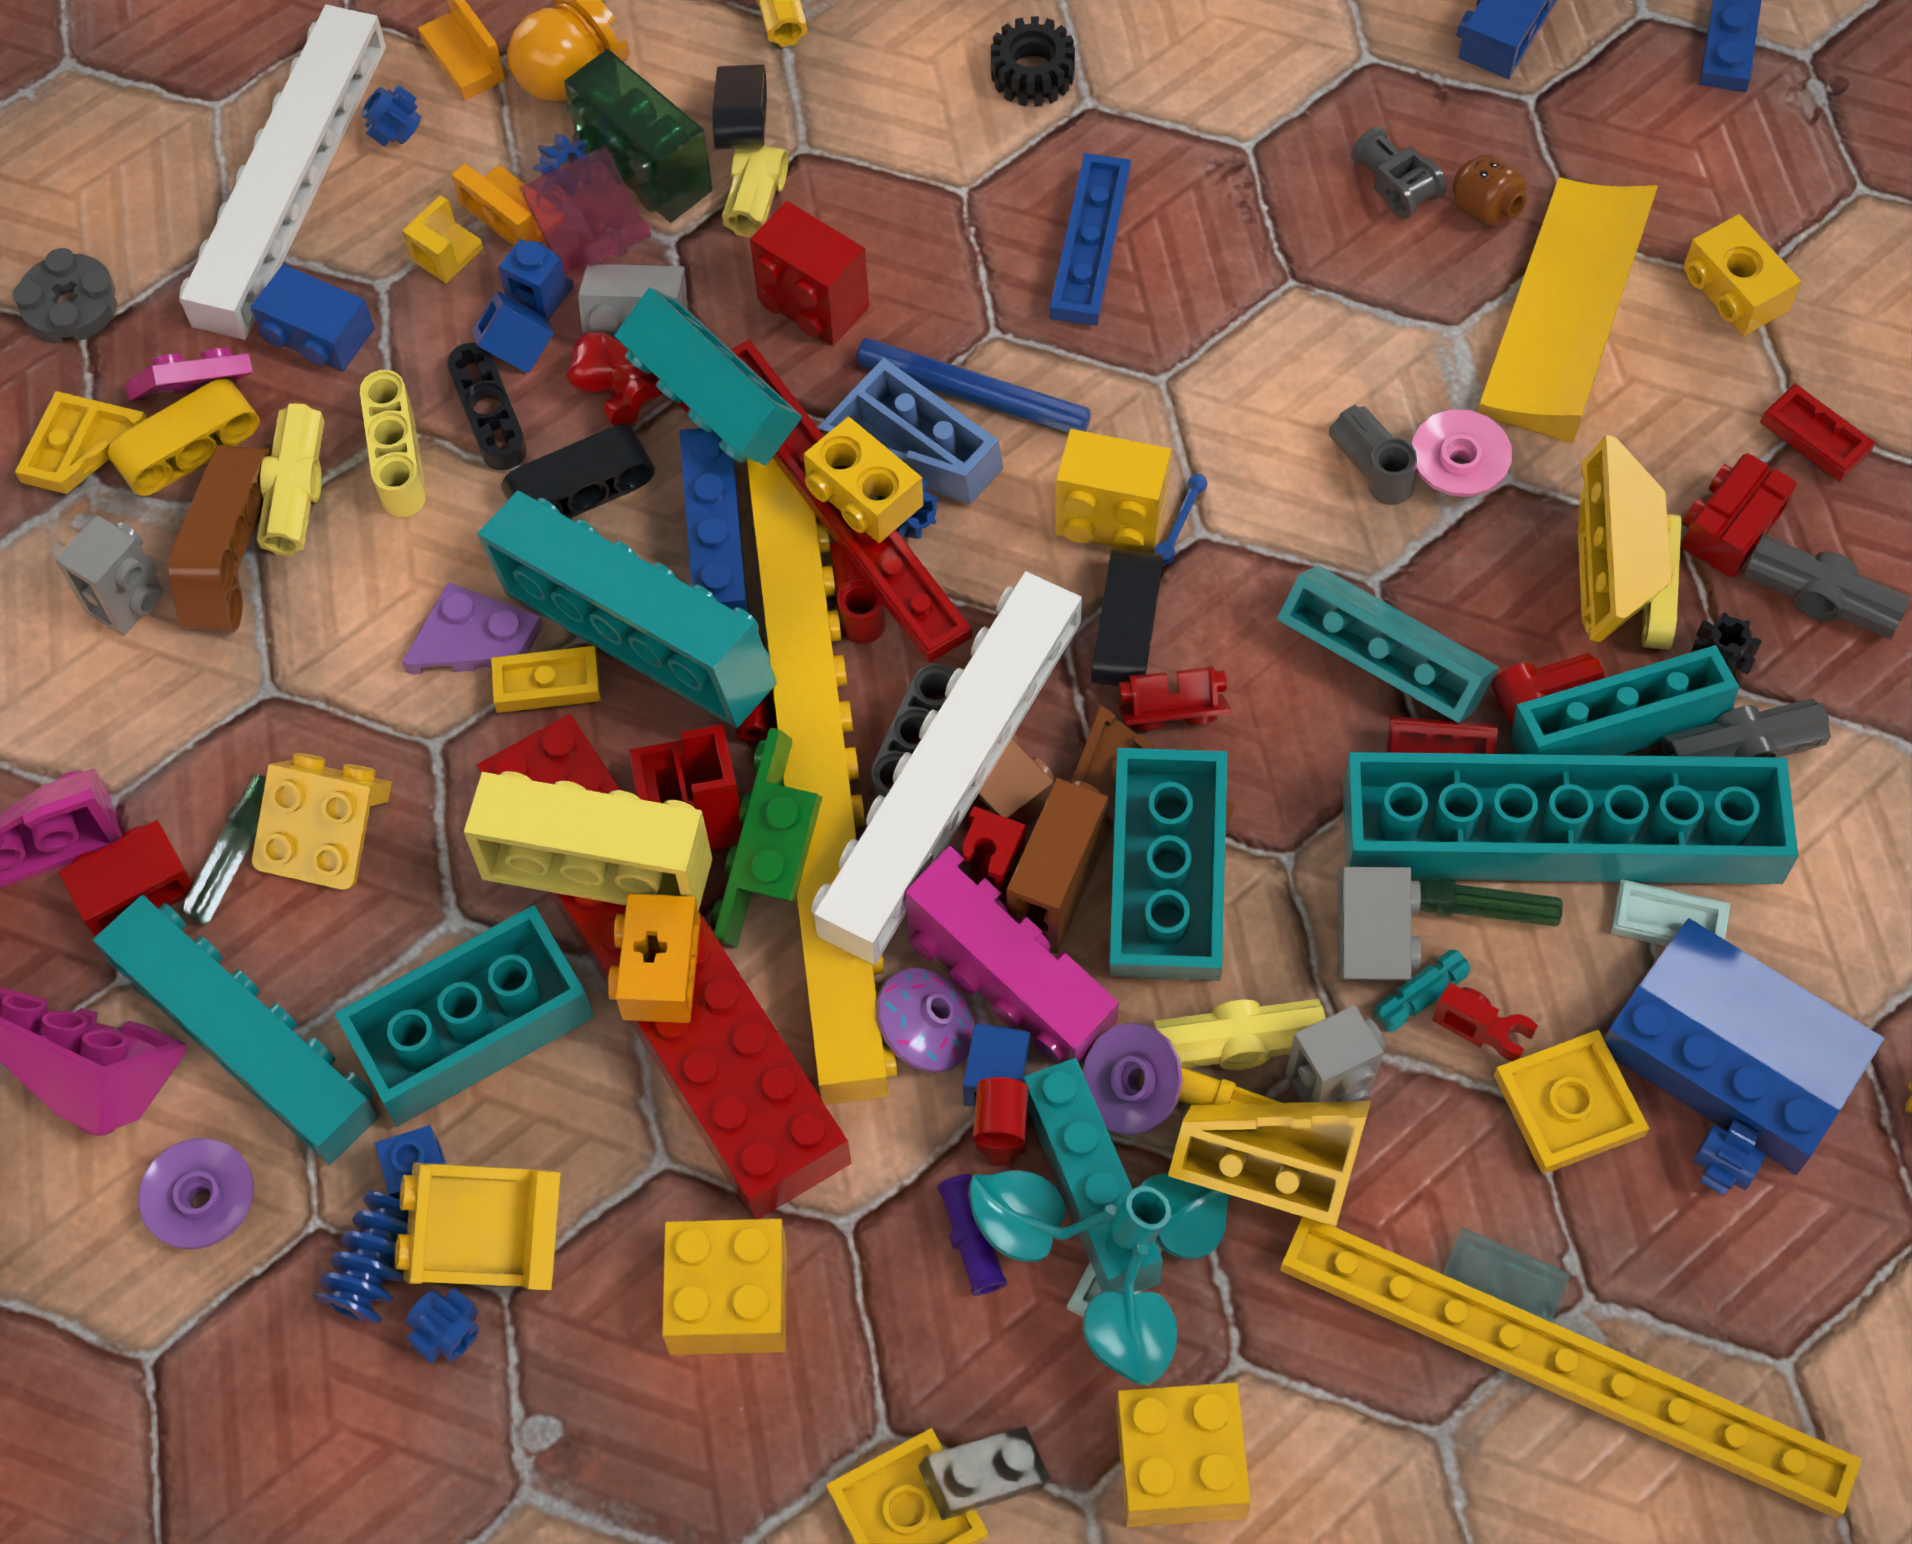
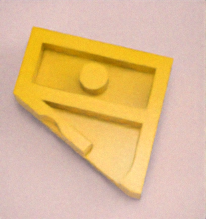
M55 391L15 473L23 484L68 494L109 460L107 451L109 445L117 436L146 420L147 417L142 411Z

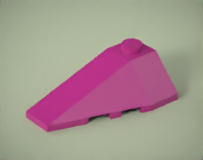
M94 768L84 772L74 771L61 776L58 781L39 787L0 814V888L71 864L79 855L89 851H97L121 839L122 835L110 793Z
M0 987V1062L57 1116L79 1126L87 1134H110L116 1128L139 1120L185 1055V1043L149 1026L127 1021L123 1024V1029L97 1023L98 1012L82 1008L76 1012L47 1010L48 1002L45 998Z

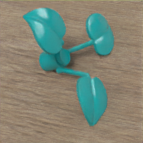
M1005 1171L990 1175L974 1174L969 1184V1196L976 1224L986 1240L997 1251L1011 1259L1022 1262L1041 1261L1049 1254L1053 1238L1066 1240L1105 1222L1110 1223V1230L1114 1241L1121 1248L1132 1251V1257L1122 1283V1294L1112 1291L1102 1292L1095 1296L1086 1308L1082 1321L1085 1341L1093 1354L1103 1364L1131 1382L1145 1386L1156 1382L1165 1373L1173 1358L1177 1343V1325L1172 1309L1162 1296L1154 1292L1134 1294V1282L1140 1265L1148 1253V1247L1156 1237L1160 1246L1167 1253L1178 1258L1194 1260L1212 1253L1221 1242L1225 1232L1230 1195L1169 1177L1168 1173L1158 1174L1148 1178L1139 1187L1133 1189L1119 1208L1108 1204L1098 1214L1068 1227H1059L1065 1218V1203L1058 1189L1049 1180L1026 1171Z

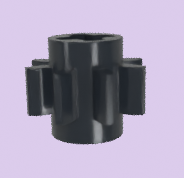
M1723 613L1720 620L1714 625L1705 620L1701 622L1696 634L1699 639L1695 640L1690 653L1716 645L1732 675L1737 670L1748 675L1756 661L1753 656L1757 654L1762 641L1758 638H1752L1749 628L1750 621H1742L1729 617L1727 613Z

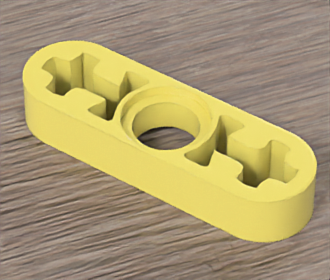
M1669 514L1671 528L1668 535L1669 556L1674 564V573L1668 587L1663 589L1643 608L1641 644L1645 648L1670 650L1675 636L1681 516Z

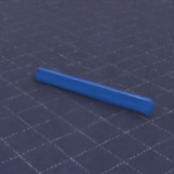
M864 338L857 350V364L861 367L872 370L884 357L924 387L1068 433L1070 429L1086 432L1091 420V410L1087 407L870 338Z

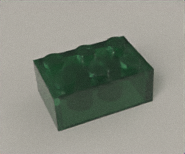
M606 49L564 80L568 98L566 108L572 118L575 131L573 141H585L587 144L583 152L588 158L594 157L599 161L615 183L618 185L625 184L634 191L641 204L648 211H657L668 222L672 223L713 191L704 129L609 49Z

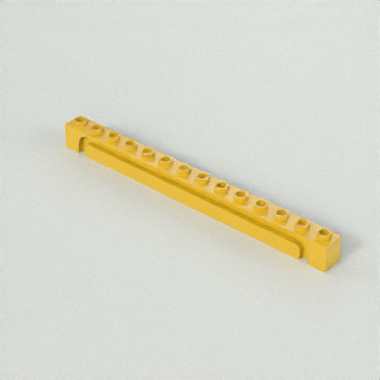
M773 457L767 465L747 458L770 666L777 682L773 687L778 730H782L792 738V746L783 776L784 786L816 793L822 797L797 892L821 1100L825 1105L889 1097L887 1078L898 1076L896 1058L887 1044H882L881 1032L876 1021V999L879 992L876 993L874 975L884 974L883 957L881 955L876 965H873L817 937L814 914L811 913L813 901L820 888L825 883L832 885L841 870L839 868L841 855L847 844L852 839H856L855 827L865 826L862 794L851 795L849 780L859 779L856 747L845 748L843 733L853 732L850 701L839 702L837 687L847 686L844 655L833 656L832 642L842 641L838 610L827 611L826 597L836 596L832 565L822 566L820 553L830 552L828 530L822 522L816 523L815 513Z

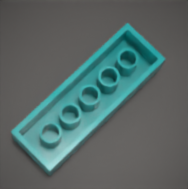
M517 490L477 532L507 596L733 727L738 728L777 684L769 663L770 655L764 648L758 633L759 625L747 611L739 607H735L733 610L718 602L706 588L697 584L691 587L678 580L674 573L663 564L655 562L651 565L639 558L625 543L621 541L612 543L599 536L597 531L584 520L577 519L574 522L563 516L548 500L544 498L535 500Z

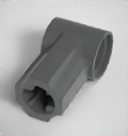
M1354 404L1341 412L1338 419L1330 426L1329 437L1369 480V491L1372 496L1385 504H1399L1406 501L1412 495L1415 485L1417 452L1413 445L1406 440L1394 438L1365 406L1357 407Z

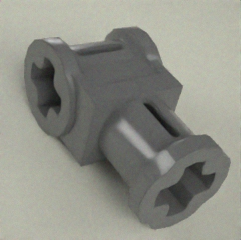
M1375 126L1367 130L1352 148L1351 158L1356 163L1365 164L1376 175L1374 189L1384 198L1393 214L1401 219H1407L1414 215L1417 206L1429 198L1437 199L1445 194L1447 191L1445 176L1434 161L1430 158L1422 157L1411 146L1403 151H1399L1387 139L1388 132L1382 127Z

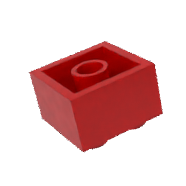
M786 201L750 238L757 299L770 312L775 314L780 312L796 322L799 328L807 335L814 338L820 337L834 346L869 308L865 248L789 201Z

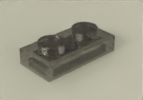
M1026 1426L927 1455L918 1465L942 1521L1041 1490L1051 1480Z

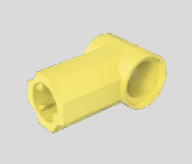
M764 146V148L735 149L731 172L732 185L722 214L723 226L730 228L738 236L751 238L765 224L775 191L781 192L785 185L789 161L788 150Z

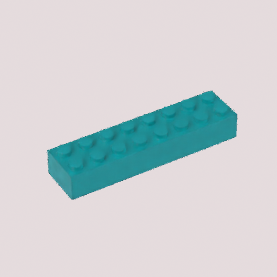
M1349 752L1342 781L1346 867L1411 868V879L1621 882V880H1628L1632 882L1783 884L1799 857L1787 758Z

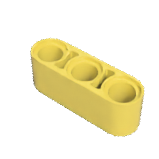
M378 370L365 377L360 385V399L371 476L384 510L395 517H408L422 509L426 500L414 412L402 377L390 370ZM404 483L403 485L394 487L397 484Z

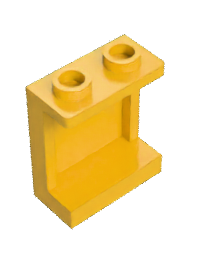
M413 1162L412 1175H403L401 1181L400 1210L409 1211L407 1234H398L395 1269L404 1270L403 1280L409 1284L430 1282L522 1286L533 1290H552L561 1172L541 1169Z

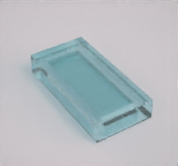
M1464 1227L1459 1232L1442 1273L1447 1277L1550 1322L1554 1319L1571 1274Z

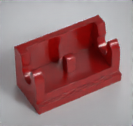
M973 806L969 815L970 829L963 842L964 861L969 862L971 860L972 869L968 877L976 885L986 878L1001 892L998 898L1007 909V888L1025 850V824Z

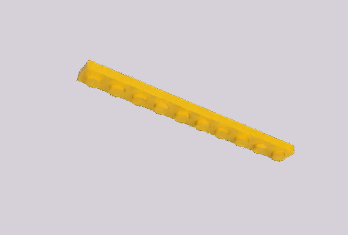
M1302 1216L1281 1264V1272L1831 1517L1839 1519L1844 1514L1862 1462L1861 1458L1332 1225Z

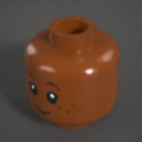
M1481 155L1474 160L1467 161L1455 175L1453 192L1457 208L1488 226H1500L1510 220V218H1515L1521 213L1526 204V181L1523 173L1492 155Z

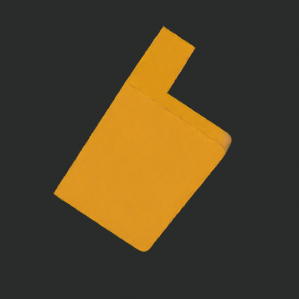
M447 0L450 12L418 27V32L425 47L465 101L505 81L495 40L465 0Z
M464 163L451 174L459 204L513 246L516 245L519 239L526 242L536 241L540 243L564 223L563 213L502 166H496L483 177L468 164Z

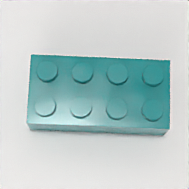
M1117 748L1110 977L1220 981L1223 959L1228 751Z
M534 905L334 1013L396 1127L595 1018L586 991Z

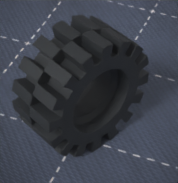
M1031 16L1030 24H1025L1023 17L1015 19V28H1012L1009 23L1002 26V34L996 32L993 37V44H991L992 82H995L997 92L1001 93L1004 91V98L1010 102L1017 96L1018 105L1026 107L1028 99H1033L1035 107L1043 106V98L1047 97L1050 103L1058 100V92L1064 96L1069 91V84H1073L1075 71L1074 40L1071 35L1067 36V29L1064 26L1060 25L1054 30V20L1047 18L1045 24L1042 25L1039 24V16ZM1026 56H1039L1050 62L1040 67H1026L1018 64L1016 61Z

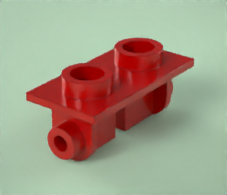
M1213 666L1176 671L1178 690L1168 691L1166 672L1129 676V681L1119 682L1121 703H1130V705L1119 706V711L1125 725H1134V728L1139 730H1153L1165 726V721L1186 719V722L1191 724H1206L1216 721L1217 715L1231 714V708L1223 694H1218V692L1227 691L1225 671H1215Z

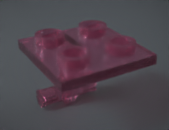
M607 146L519 187L548 248L561 258L565 276L587 264L591 267L593 264L612 255L620 258L628 253L627 248L651 237L650 229L645 220L640 217Z

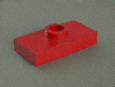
M1796 383L1763 413L1760 420L1763 426L1839 482L1872 452L1876 443Z
M1389 716L1386 753L1496 754L1498 727L1497 724L1457 723L1447 720Z

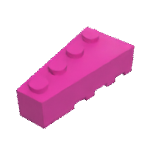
M949 845L905 891L908 936L911 946L926 960L933 961L936 958L950 969L952 979L964 991L971 995L978 992L991 1002L993 1012L1006 1025L1014 1029L1019 1025L1025 1031L1030 1032V1035L1035 1038L1033 1040L1035 1046L1048 1059L1058 1063L1060 1060L1065 1062L1077 1058L1080 1064L1086 1058L1096 1039L1117 1024L1119 1002L1068 954L1060 952L1055 958L1049 952L1051 946L1042 934V930L1028 917L1015 921L998 898L1001 892L986 878L976 885L959 869V865L963 862L964 858Z

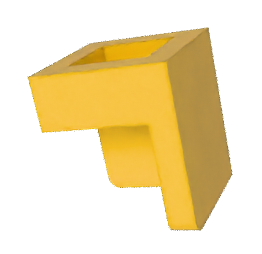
M439 195L402 230L411 261L446 284L483 249V244L479 237L455 222L450 202L442 195Z

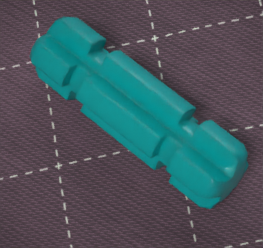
M1448 950L1436 959L1437 964L1428 965L1413 976L1411 980L1397 988L1395 996L1389 994L1376 1004L1373 1012L1374 1017L1386 1031H1396L1408 1022L1407 1018L1409 1015L1416 1016L1440 998L1449 982L1457 985L1468 977L1471 969L1470 964L1458 950Z

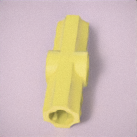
M288 404L287 408L279 410L271 456H265L261 464L260 487L264 500L257 541L260 548L280 556H294L295 552L304 550L311 502H318L321 494L322 472L319 453L325 420L321 411L314 410L306 404Z
M1244 999L1220 1004L1208 1014L1156 1020L1153 1022V1027L1171 1041L1180 1058L1181 1068L1220 1064L1221 1068L1225 1070L1238 1071L1258 1067L1266 1063L1270 1057L1290 1055L1294 1034L1326 1018L1319 999L1260 1006L1254 1000Z

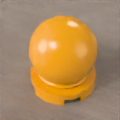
M553 0L554 8H540L523 18L511 34L507 48L509 68L521 89L540 101L564 103L584 94L595 81L599 67L605 71H613L627 60L630 55L628 42L626 39H622L620 42L617 41L615 34L609 26L616 19L601 0Z

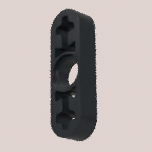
M476 343L459 345L448 357V368L483 460L489 467L496 470L512 469L524 460L527 448L522 429L492 355L478 347ZM471 363H475L481 377V381L474 384L468 369L465 367ZM484 398H494L501 402L498 409L490 414H480L474 411L476 403ZM500 428L506 443L509 445L504 450H500L496 445L493 431Z

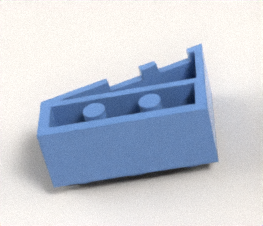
M884 357L818 426V429L825 436L849 416L918 473L922 479H926L928 481L926 490L969 504L1003 470L1000 445L997 438Z

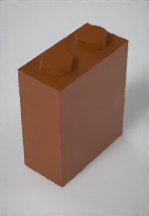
M1058 778L1052 787L1007 888V910L1009 915L1015 921L1028 917L1042 930V934L1051 946L1049 951L1058 953L1105 846L1108 796L1101 794L1092 785L1081 781L1070 783Z

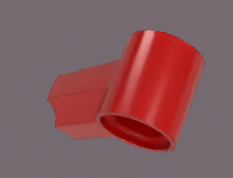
M836 541L830 543V552L842 634L849 641L856 644L874 642L881 637L885 630V606ZM860 608L871 610L865 614L853 613L854 610Z
M1588 652L1540 668H1536L1532 663L1516 664L1495 676L1491 682V687L1512 728L1517 704L1604 679V670L1598 658L1592 657Z
M990 1077L980 1080L977 1084L973 1140L976 1143L977 1151L983 1153L988 1158L990 1165L1009 1166L1015 1157L1025 1153L1029 1088L1027 1084L1020 1080L1006 1077Z

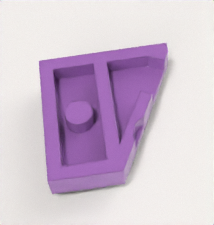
M448 582L403 659L402 664L405 671L412 675L422 674V668L452 666L454 672L475 671L481 667H492L491 657L528 653L543 627L539 615Z

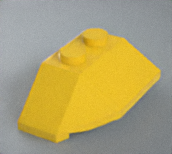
M1606 435L1581 461V478H1584V486L1579 499L1578 519L1582 624L1589 634L1590 641L1599 643L1643 609L1663 589L1667 588L1671 583L1674 573V564L1669 556L1668 535L1671 528V518L1666 510L1665 491L1616 437Z

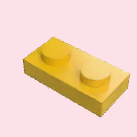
M596 646L491 657L493 703L497 713L601 701Z

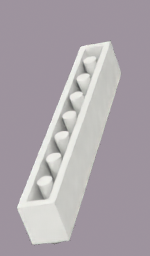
M325 4L317 22H313L310 25L307 42L300 57L294 58L290 67V77L283 91L276 94L272 104V113L265 127L257 132L254 140V149L246 165H242L239 168L236 176V185L228 201L223 202L219 208L217 224L210 238L204 240L201 244L198 262L191 276L187 277L181 285L179 300L192 328L246 340L255 322L250 306L281 267L386 49L378 16Z
M1027 571L1024 572L1015 588L1008 586L1004 590L996 608L997 618L990 629L984 626L978 632L971 648L972 658L964 670L957 668L952 674L945 691L947 699L939 712L931 710L926 716L919 733L921 741L913 754L906 752L899 760L893 774V781L895 783L887 796L879 795L873 802L866 818V825L868 827L860 840L852 839L845 847L839 861V868L841 869L832 885L825 883L818 891L811 907V913L814 914L817 937L876 965L907 913L905 891L947 847L1081 624V596Z

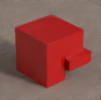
M723 724L680 732L682 740L628 750L636 793L641 800L664 803L667 800H678L688 803L695 809L702 810L710 850L738 845L743 824L739 821L740 805Z

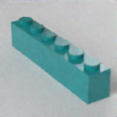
M141 895L93 939L95 945L107 962L330 1166L378 1119L369 1102V1099L374 1095L372 1090L352 1071L343 1077L334 1069L331 1064L336 1059L316 1038L311 1037L307 1042L302 1040L293 1031L298 1027L297 1023L280 1005L274 1002L267 1008L256 998L261 993L260 990L241 970L237 969L232 974L228 973L219 964L224 959L223 956L207 939L200 935L193 941L185 934L183 930L187 927V924L168 904L163 903L157 908L145 896Z

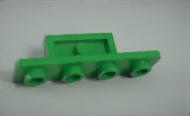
M774 728L769 729L766 741L761 740L756 748L753 767L754 771L757 772L752 793H746L740 807L739 821L743 824L739 843L730 848L726 859L725 874L729 877L725 895L724 898L720 897L717 899L711 915V928L715 930L714 935L719 942L732 947H737L739 944L752 893L795 903L822 797L816 793L781 785L792 746V738L782 730Z

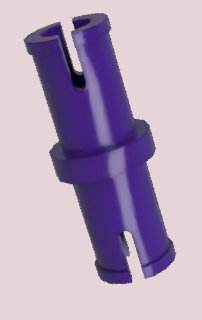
M963 1174L941 1182L937 1187L942 1195L953 1230L949 1234L952 1248L959 1249L971 1284L972 1295L981 1296L1005 1287L1007 1280L1003 1276L995 1248L983 1236L974 1219L969 1196V1184L972 1176L971 1174Z

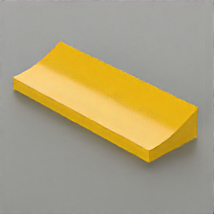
M1558 178L1478 407V413L1488 416L1492 420L1574 443L1658 185L1605 186Z

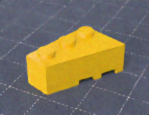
M1371 1101L1191 1105L1181 1124L1168 1176L1336 1226Z

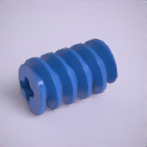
M368 1191L363 1201L370 1211H357L352 1218L354 1226L359 1231H346L341 1239L343 1246L349 1252H335L330 1259L332 1267L338 1273H324L319 1280L320 1286L327 1294L319 1293L313 1295L322 1304L351 1319L379 1324L382 1317L370 1305L373 1301L387 1303L392 1301L393 1296L382 1286L384 1280L402 1282L403 1274L395 1269L393 1262L395 1260L398 1234H407L409 1211L400 1210V1200L377 1191Z

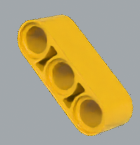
M225 378L217 379L121 433L109 445L108 457L136 495L148 496L159 492L207 464L217 445L237 446L246 441L258 429L260 419L231 380Z

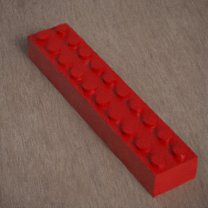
M571 713L476 764L480 777L482 772L500 775L502 772L512 771L521 773L532 781L555 784L558 781H569L581 785L586 790L609 794L611 791L620 790ZM548 892L608 987L610 967L620 966L621 948L615 947L614 943L615 919L617 914L626 913V905ZM699 912L701 922L690 1023L629 1022L752 1219H760L852 1164L849 1143ZM652 954L650 963H654L656 954Z

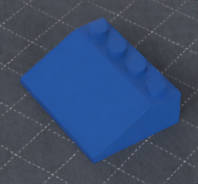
M1688 918L1639 984L1610 1027L1604 1041L1616 1061L1726 1130L1733 1120H1736L1758 1132L1754 1147L1765 1152L1767 1157L1797 1175L1812 1156L1885 1038Z

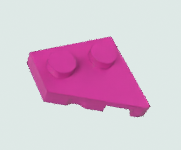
M217 348L201 352V359L183 361L182 354H168L152 359L153 365L125 382L129 402L143 400L145 396L153 392L174 390V393L199 389L217 379L225 378L232 382H237L253 373L249 353L232 355L230 348Z

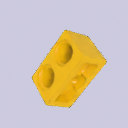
M849 416L804 453L805 483L809 491L822 502L828 500L838 508L845 521L853 530L858 533L865 531L878 543H881L923 506L922 477ZM838 466H848V467H849V468H846V469H835V468L838 467ZM877 496L886 497L883 500H872L871 498Z

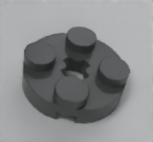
M58 248L49 252L45 260L37 263L24 275L13 291V298L28 330L36 337L50 343H65L64 337L79 335L80 340H84L96 335L108 325L117 308V301L115 299L116 288L108 269L97 259L83 254H73L71 250L66 248ZM74 292L75 300L72 302L63 300L60 304H57L60 296Z

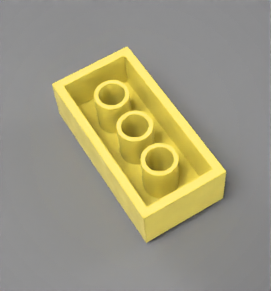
M505 771L500 775L486 772L481 773L464 829V835L482 880L620 905L627 904L628 894L695 896L699 910L712 862V854L702 810H697L688 803L678 800H667L664 803L641 800L632 793L620 790L611 791L609 794L594 792L569 781H558L555 784L532 781L521 773Z

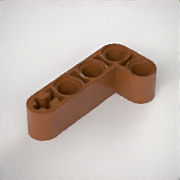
M217 445L213 451L169 556V582L178 620L182 628L235 632L240 626L243 599L237 571L262 511L264 499L260 487V471L264 457L271 456L272 454L269 448Z

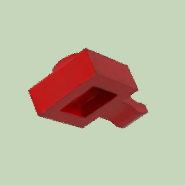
M1449 982L1441 995L1432 1019L1435 1023L1480 1048L1484 1043L1490 1045L1504 1059L1511 1062L1521 1058L1524 1048L1513 1043L1509 1039L1508 1034L1517 1032L1532 1039L1538 1027L1531 1018L1525 1015L1513 1014L1504 1018L1498 1017L1499 1009L1492 1006L1485 995L1469 987L1460 988Z

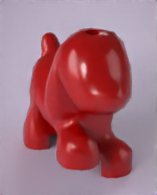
M599 331L584 333L576 339L571 350V366L566 374L568 382L582 393L598 394L608 391L613 398L604 402L603 413L606 419L613 426L632 425L638 418L641 405L663 394L655 385L659 378L652 372L648 374L634 366L625 357L628 349L610 334ZM683 401L678 403L679 407L688 413L690 408Z

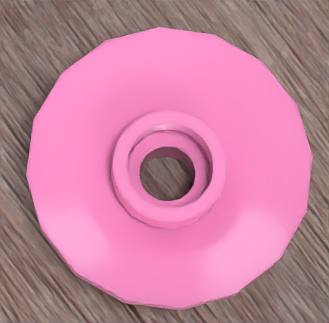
M1450 409L1433 414L1419 425L1411 442V445H1413L1417 452L1416 471L1419 477L1433 489L1450 496L1473 497L1490 492L1505 479L1512 464V445L1504 429L1490 417L1472 410ZM1460 459L1463 460L1466 464H1459L1452 460Z

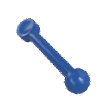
M1193 474L1188 479L1189 491L1165 542H1161L1155 547L1154 553L1163 554L1164 565L1174 560V544L1198 493L1203 492L1207 488V479L1202 474Z

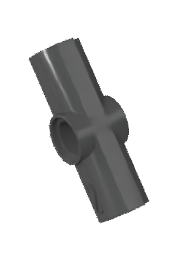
M1765 534L1761 537L1743 576L1794 598L1797 608L1810 618L1819 621H1833L1841 618L1890 640L1911 598L1906 594L1859 575L1856 565L1841 554L1821 552L1814 556Z
M1814 698L1760 712L1756 706H1741L1722 714L1713 724L1663 736L1660 743L1662 756L1778 758L1827 745L1831 738L1829 717L1823 704L1817 703Z

